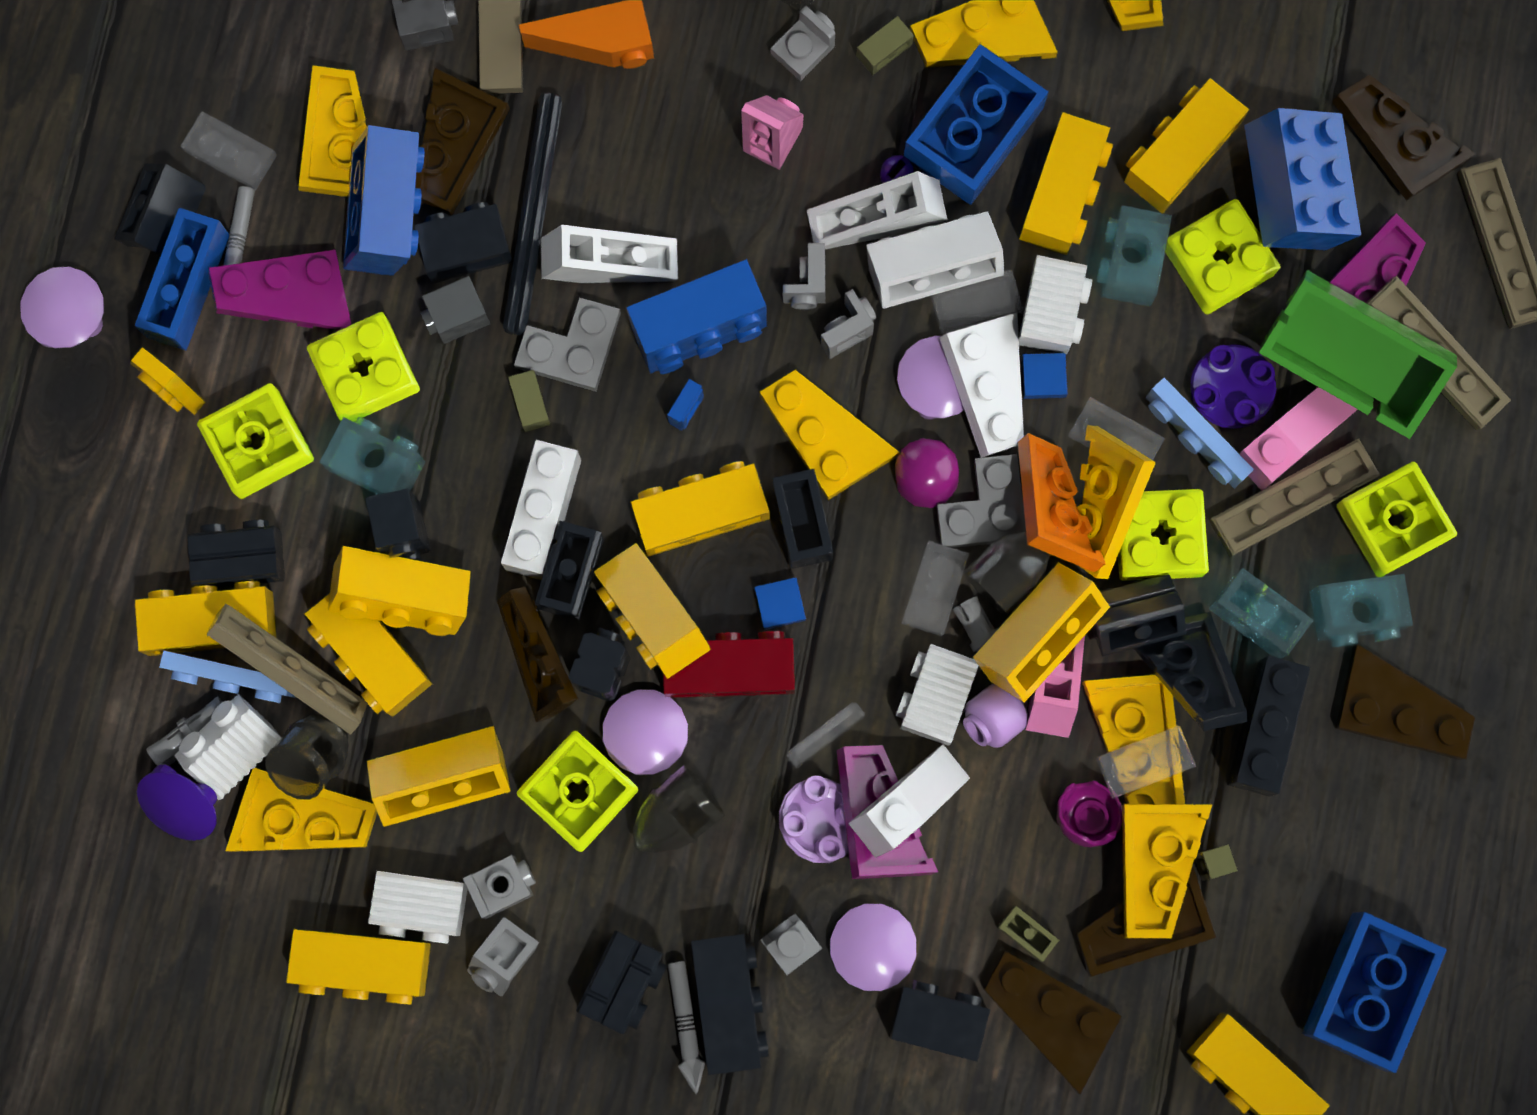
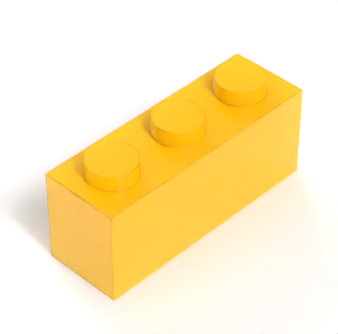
M1211 78L1201 89L1194 85L1179 103L1183 110L1175 119L1168 115L1152 134L1156 138L1155 142L1148 150L1143 146L1139 147L1126 163L1130 170L1124 183L1162 214L1240 126L1249 111L1246 106Z
M1062 112L1019 240L1067 255L1072 243L1080 245L1088 222L1087 220L1080 219L1084 205L1093 206L1101 183L1093 180L1098 166L1106 168L1113 148V144L1106 142L1110 131L1109 127Z
M738 461L721 467L719 469L720 474L704 479L703 474H696L678 481L679 487L663 491L662 487L659 486L638 493L639 499L631 501L647 556L656 555L770 519V512L755 465L745 466L743 461Z
M637 543L594 571V574L603 586L596 591L610 612L616 608L621 612L622 615L616 618V621L629 640L636 636L640 639L642 644L637 646L636 649L650 669L658 665L668 679L711 650L695 622Z
M343 546L333 565L328 611L340 613L343 617L353 620L368 618L383 621L387 626L394 628L409 626L425 629L428 633L436 636L455 635L467 615L471 571L402 557L390 558L387 554Z
M1058 562L973 656V659L993 684L1025 703L1110 606L1093 581Z
M259 581L234 583V590L217 591V586L213 585L196 586L191 588V594L175 596L173 590L148 592V599L135 600L138 651L147 656L162 655L163 651L185 653L224 649V646L206 634L217 613L225 604L231 606L277 638L273 592L265 586L260 587Z
M329 593L305 613L312 623L307 628L308 632L322 648L330 644L340 656L334 661L336 666L349 681L355 677L359 679L367 689L361 696L377 714L384 710L390 716H395L430 687L432 682L381 621L368 618L353 620L343 617L340 613L328 611Z
M494 726L367 761L371 798L383 827L511 792L504 754Z
M293 929L286 983L299 984L298 993L325 995V988L330 987L343 989V998L368 1000L369 992L386 993L385 1002L412 1004L413 996H425L431 943Z
M1220 1013L1186 1052L1195 1060L1191 1065L1192 1069L1210 1084L1215 1079L1228 1090L1224 1096L1226 1100L1244 1115L1248 1110L1255 1115H1323L1330 1106L1229 1014Z

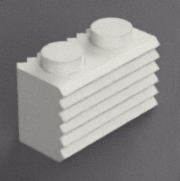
M1037 255L1033 265L1022 319L1019 345L1067 354L1072 343H1080L1084 319L1077 318L1079 304H1087L1092 286V279L1085 278L1087 265Z
M930 644L927 654L918 651L910 676L918 678L912 694L904 691L896 713L897 717L903 718L900 729L949 746L952 743L979 666L976 661Z
M239 694L231 701H224L218 705L212 713V720L199 732L195 731L188 734L182 740L179 751L174 755L182 768L199 784H206L215 791L218 800L223 799L224 795L229 793L231 788L236 787L238 781L243 780L244 775L249 774L250 769H254L256 764L262 762L263 757L268 756L269 751L274 750L275 746L281 744L282 738L268 720L260 715Z
M377 871L369 924L380 925L379 934L405 938L406 929L423 931L422 940L448 944L449 935L460 936L468 888L465 883Z

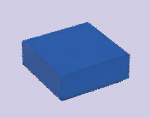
M1065 353L1023 354L1024 399L1066 398L1067 375Z
M690 379L688 380L667 415L670 425L681 431L685 430L704 399L701 385Z
M797 577L755 587L764 630L806 621Z

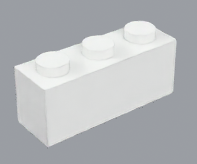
M988 211L976 215H966L958 220L936 226H926L918 231L900 236L886 237L866 245L869 272L883 309L1004 275L1003 248Z
M539 440L535 441L501 561L506 571L542 580L552 544H556L555 534L559 521L565 520L579 471L581 458L577 450Z

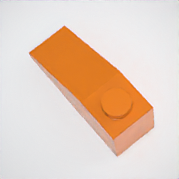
M626 0L519 24L523 44L526 48L610 67L623 66V68L627 69L640 67L647 60L654 59L652 41L642 0Z

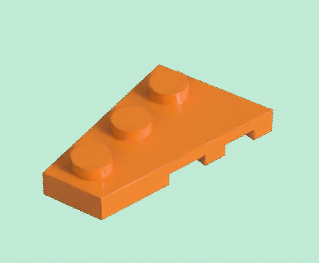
M1028 433L1018 441L1027 545L1095 573L1106 563L1101 551H1093L1088 534L1093 529L1088 516L1080 515L1073 496L1076 495L1078 490L1062 448Z

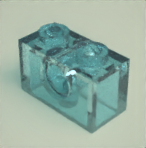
M1122 205L1116 218L1109 217L1104 242L1111 243L1109 258H1101L1096 280L1098 283H1103L1101 297L1151 307L1158 292L1172 215ZM1125 248L1136 249L1140 252L1142 261L1139 263L1128 262L1123 257L1122 250Z
M343 417L320 463L327 471L376 495L406 488H409L411 491L425 461L417 453L419 446L398 435L392 441L379 434L381 430L379 426L364 418L358 417L356 422H353ZM375 449L385 451V458L381 465L375 468L365 466V458L370 451Z
M1244 568L1233 575L1209 607L1210 611L1264 651L1280 659L1289 655L1314 621Z
M1404 574L1318 585L1310 591L1318 642L1331 640L1332 647L1357 644V636L1374 634L1375 641L1401 638L1400 631L1413 625ZM1355 602H1362L1369 608L1371 616L1368 623L1360 622L1355 618L1353 614Z

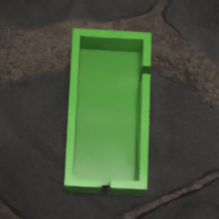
M1306 270L1287 301L1285 310L1282 309L1267 333L1259 351L1265 357L1366 415H1369L1373 409L1374 398L1377 399L1380 403L1377 407L1376 420L1408 439L1412 437L1457 368L1456 354L1309 270Z

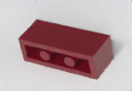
M782 631L759 632L758 639L741 640V633L715 634V640L706 641L711 650L667 679L664 675V695L671 698L795 694L793 638H784V632Z

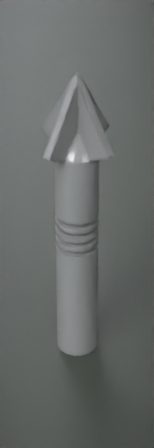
M238 187L223 266L242 262L255 190L250 187Z
M685 961L668 964L675 1015L678 1017L676 1021H679L677 1026H679L678 1030H680L678 1035L683 1062L678 1067L692 1090L697 1094L705 1061L699 1057L695 1029L693 1030L695 1025H692L694 1021H692L693 1016H691L693 1011Z

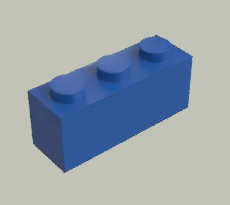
M182 208L178 209L135 323V327L146 338L187 351L211 287L208 275L209 268L218 267L230 236L219 220Z

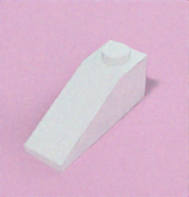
M919 171L807 209L813 243H825V249L910 233L947 220L939 180Z
M560 225L541 238L542 279L575 283L676 281L678 279L677 239Z
M943 744L848 824L874 857L877 858L896 848L924 824L970 777Z

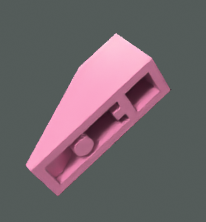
M767 95L745 103L741 110L743 151L780 170L803 129V114L799 112V107L785 98L779 97L775 100Z
M1319 387L1316 388L1240 453L1243 459L1254 469L1248 476L1261 491L1265 490L1358 409Z
M1085 636L1029 697L1027 731L1069 738L1078 710Z

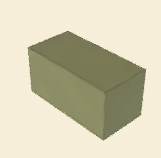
M897 16L857 47L856 56L868 71L874 75L913 45L914 35Z
M531 370L508 377L524 431L528 432L551 425L535 371Z
M1229 844L1200 852L1195 859L1202 881L1237 871Z
M1017 906L1012 907L997 927L1039 962H1043L1059 942V939Z

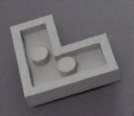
M579 298L567 337L527 325L514 364L515 368L526 372L534 370L536 375L596 392L621 315L620 309Z
M1017 454L975 458L974 469L978 500L937 504L941 549L1025 541L1027 539Z

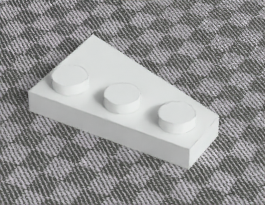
M1017 313L950 332L939 337L981 458L1018 446V441L1024 437Z

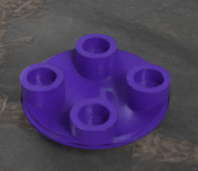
M1241 345L1217 346L1202 357L1193 371L1190 384L1193 402L1200 414L1217 426L1231 429L1250 426L1264 417L1273 404L1276 394L1274 367L1262 355L1251 348Z
M167 765L156 766L152 773L144 776L137 787L139 804L151 822L164 832L180 839L195 841L208 837L215 829L217 816L213 805L217 801V795L210 786L202 783L195 784L190 779L177 774L173 768Z

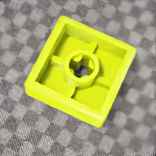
M1238 199L1231 200L1169 236L1163 245L1167 256L1205 314L1212 313L1272 278L1280 269V264L1270 248L1263 247L1261 234ZM1217 249L1221 252L1226 251L1230 257L1227 263L1223 259L1217 262L1213 259Z
M383 312L376 313L307 346V351L332 406L344 425L364 418L416 394L420 390L394 331ZM363 360L367 364L373 362V364L368 366L369 374L362 377L359 372H354L358 368L357 364Z
M272 383L253 391L197 422V426L231 491L239 499H244L314 460V456L280 392ZM254 433H257L260 437H265L261 441L262 446L257 450L253 447L247 448L252 443L250 436Z
M1411 462L1347 496L1337 504L1339 513L1375 575L1379 578L1457 536L1456 529L1416 462ZM1391 513L1393 515L1401 513L1404 517L1400 528L1397 525L1391 526L1388 519L1391 517Z
M1201 489L1143 492L1118 553L1120 580H1142L1148 577L1156 578L1170 574L1171 579L1203 577L1209 571L1204 496ZM1158 525L1163 526L1164 530L1171 534V537L1165 541V545L1160 544L1158 537H1152L1151 532H1154Z
M572 731L517 791V796L575 850L583 852L638 792V787L578 731ZM574 781L578 785L583 783V781L588 783L585 791L589 796L585 801L576 799L572 803L569 801L568 798L571 795V791L567 787L571 782Z

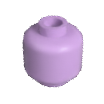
M991 684L967 702L964 710V727L977 744L981 746L988 745L993 748L1002 747L1026 728L1028 722L1026 711L1028 702L1026 700L1024 703L997 685Z

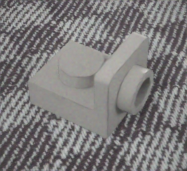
M805 6L799 12V20L771 47V55L801 81L835 47V27L825 14L820 11L814 13Z
M808 243V257H800V282H808V284L783 285V303H792V308L813 309L817 307V303H825V243Z
M853 289L845 293L844 301L852 317L849 319L846 316L836 318L825 326L824 330L826 332L821 334V346L829 359L873 335V320L876 319V314L866 297L859 299Z
M503 917L475 952L467 971L472 975V980L481 989L487 992L494 991L499 996H503L512 979L534 953L539 942Z

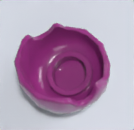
M922 438L908 443L901 449L895 463L898 492L903 498L917 507L933 508L937 504L946 503L956 491L959 482V464L955 453L942 441Z
M1093 780L1079 784L1071 783L1058 799L1057 823L1063 835L1073 844L1082 847L1105 845L1116 837L1122 827V804L1114 791L1099 784L1097 781Z

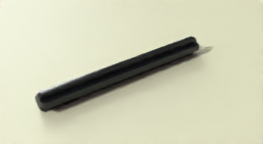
M545 92L540 94L503 323L505 333L516 336L524 335L528 325L562 108L561 96L555 93Z

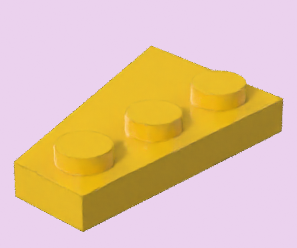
M797 370L792 371L760 391V397L807 469L815 470L818 486L827 500H830L892 461L900 454L898 450Z
M1122 805L1124 938H1172L1186 893L1188 878L1194 859H1196L1201 844L1200 839L1212 805Z

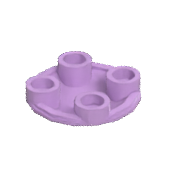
M72 267L51 268L38 274L26 287L20 302L21 319L27 332L41 345L48 348H70L88 340L89 337L96 336L103 327L104 297L97 282L84 271Z
M932 336L916 342L907 349L898 366L897 382L901 396L913 410L917 411L925 419H943L957 415L964 410L939 338L941 336Z
M635 690L621 696L609 708L603 722V742L608 755L620 768L635 775H653L670 768L681 757L688 743V723L681 707L671 697H665L663 693L656 690Z
M812 776L795 784L784 796L779 809V829L786 844L799 857L813 863H831L845 857L849 853L841 784L821 776Z
M863 904L849 910L837 922L830 938V956L836 971L848 984L864 991H882L897 985L910 972L916 958V937L911 924L899 911L884 904Z

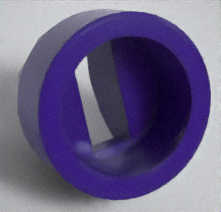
M893 155L887 158L881 166V182L885 183L894 180L888 175L898 164H902L904 167L894 179L914 173L913 165L909 159L902 155Z

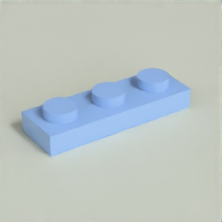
M1165 378L1151 389L1146 396V399L1150 402L1148 405L1150 411L1162 423L1166 424L1169 421L1180 433L1178 435L1180 442L1191 453L1197 454L1199 452L1210 463L1208 469L1220 483L1224 485L1229 483L1235 489L1254 470Z
M163 651L159 668L172 670L171 679L197 685L198 676L214 680L213 689L235 694L239 693L240 686L256 689L254 698L275 703L281 702L282 695L295 698L293 694L261 672Z

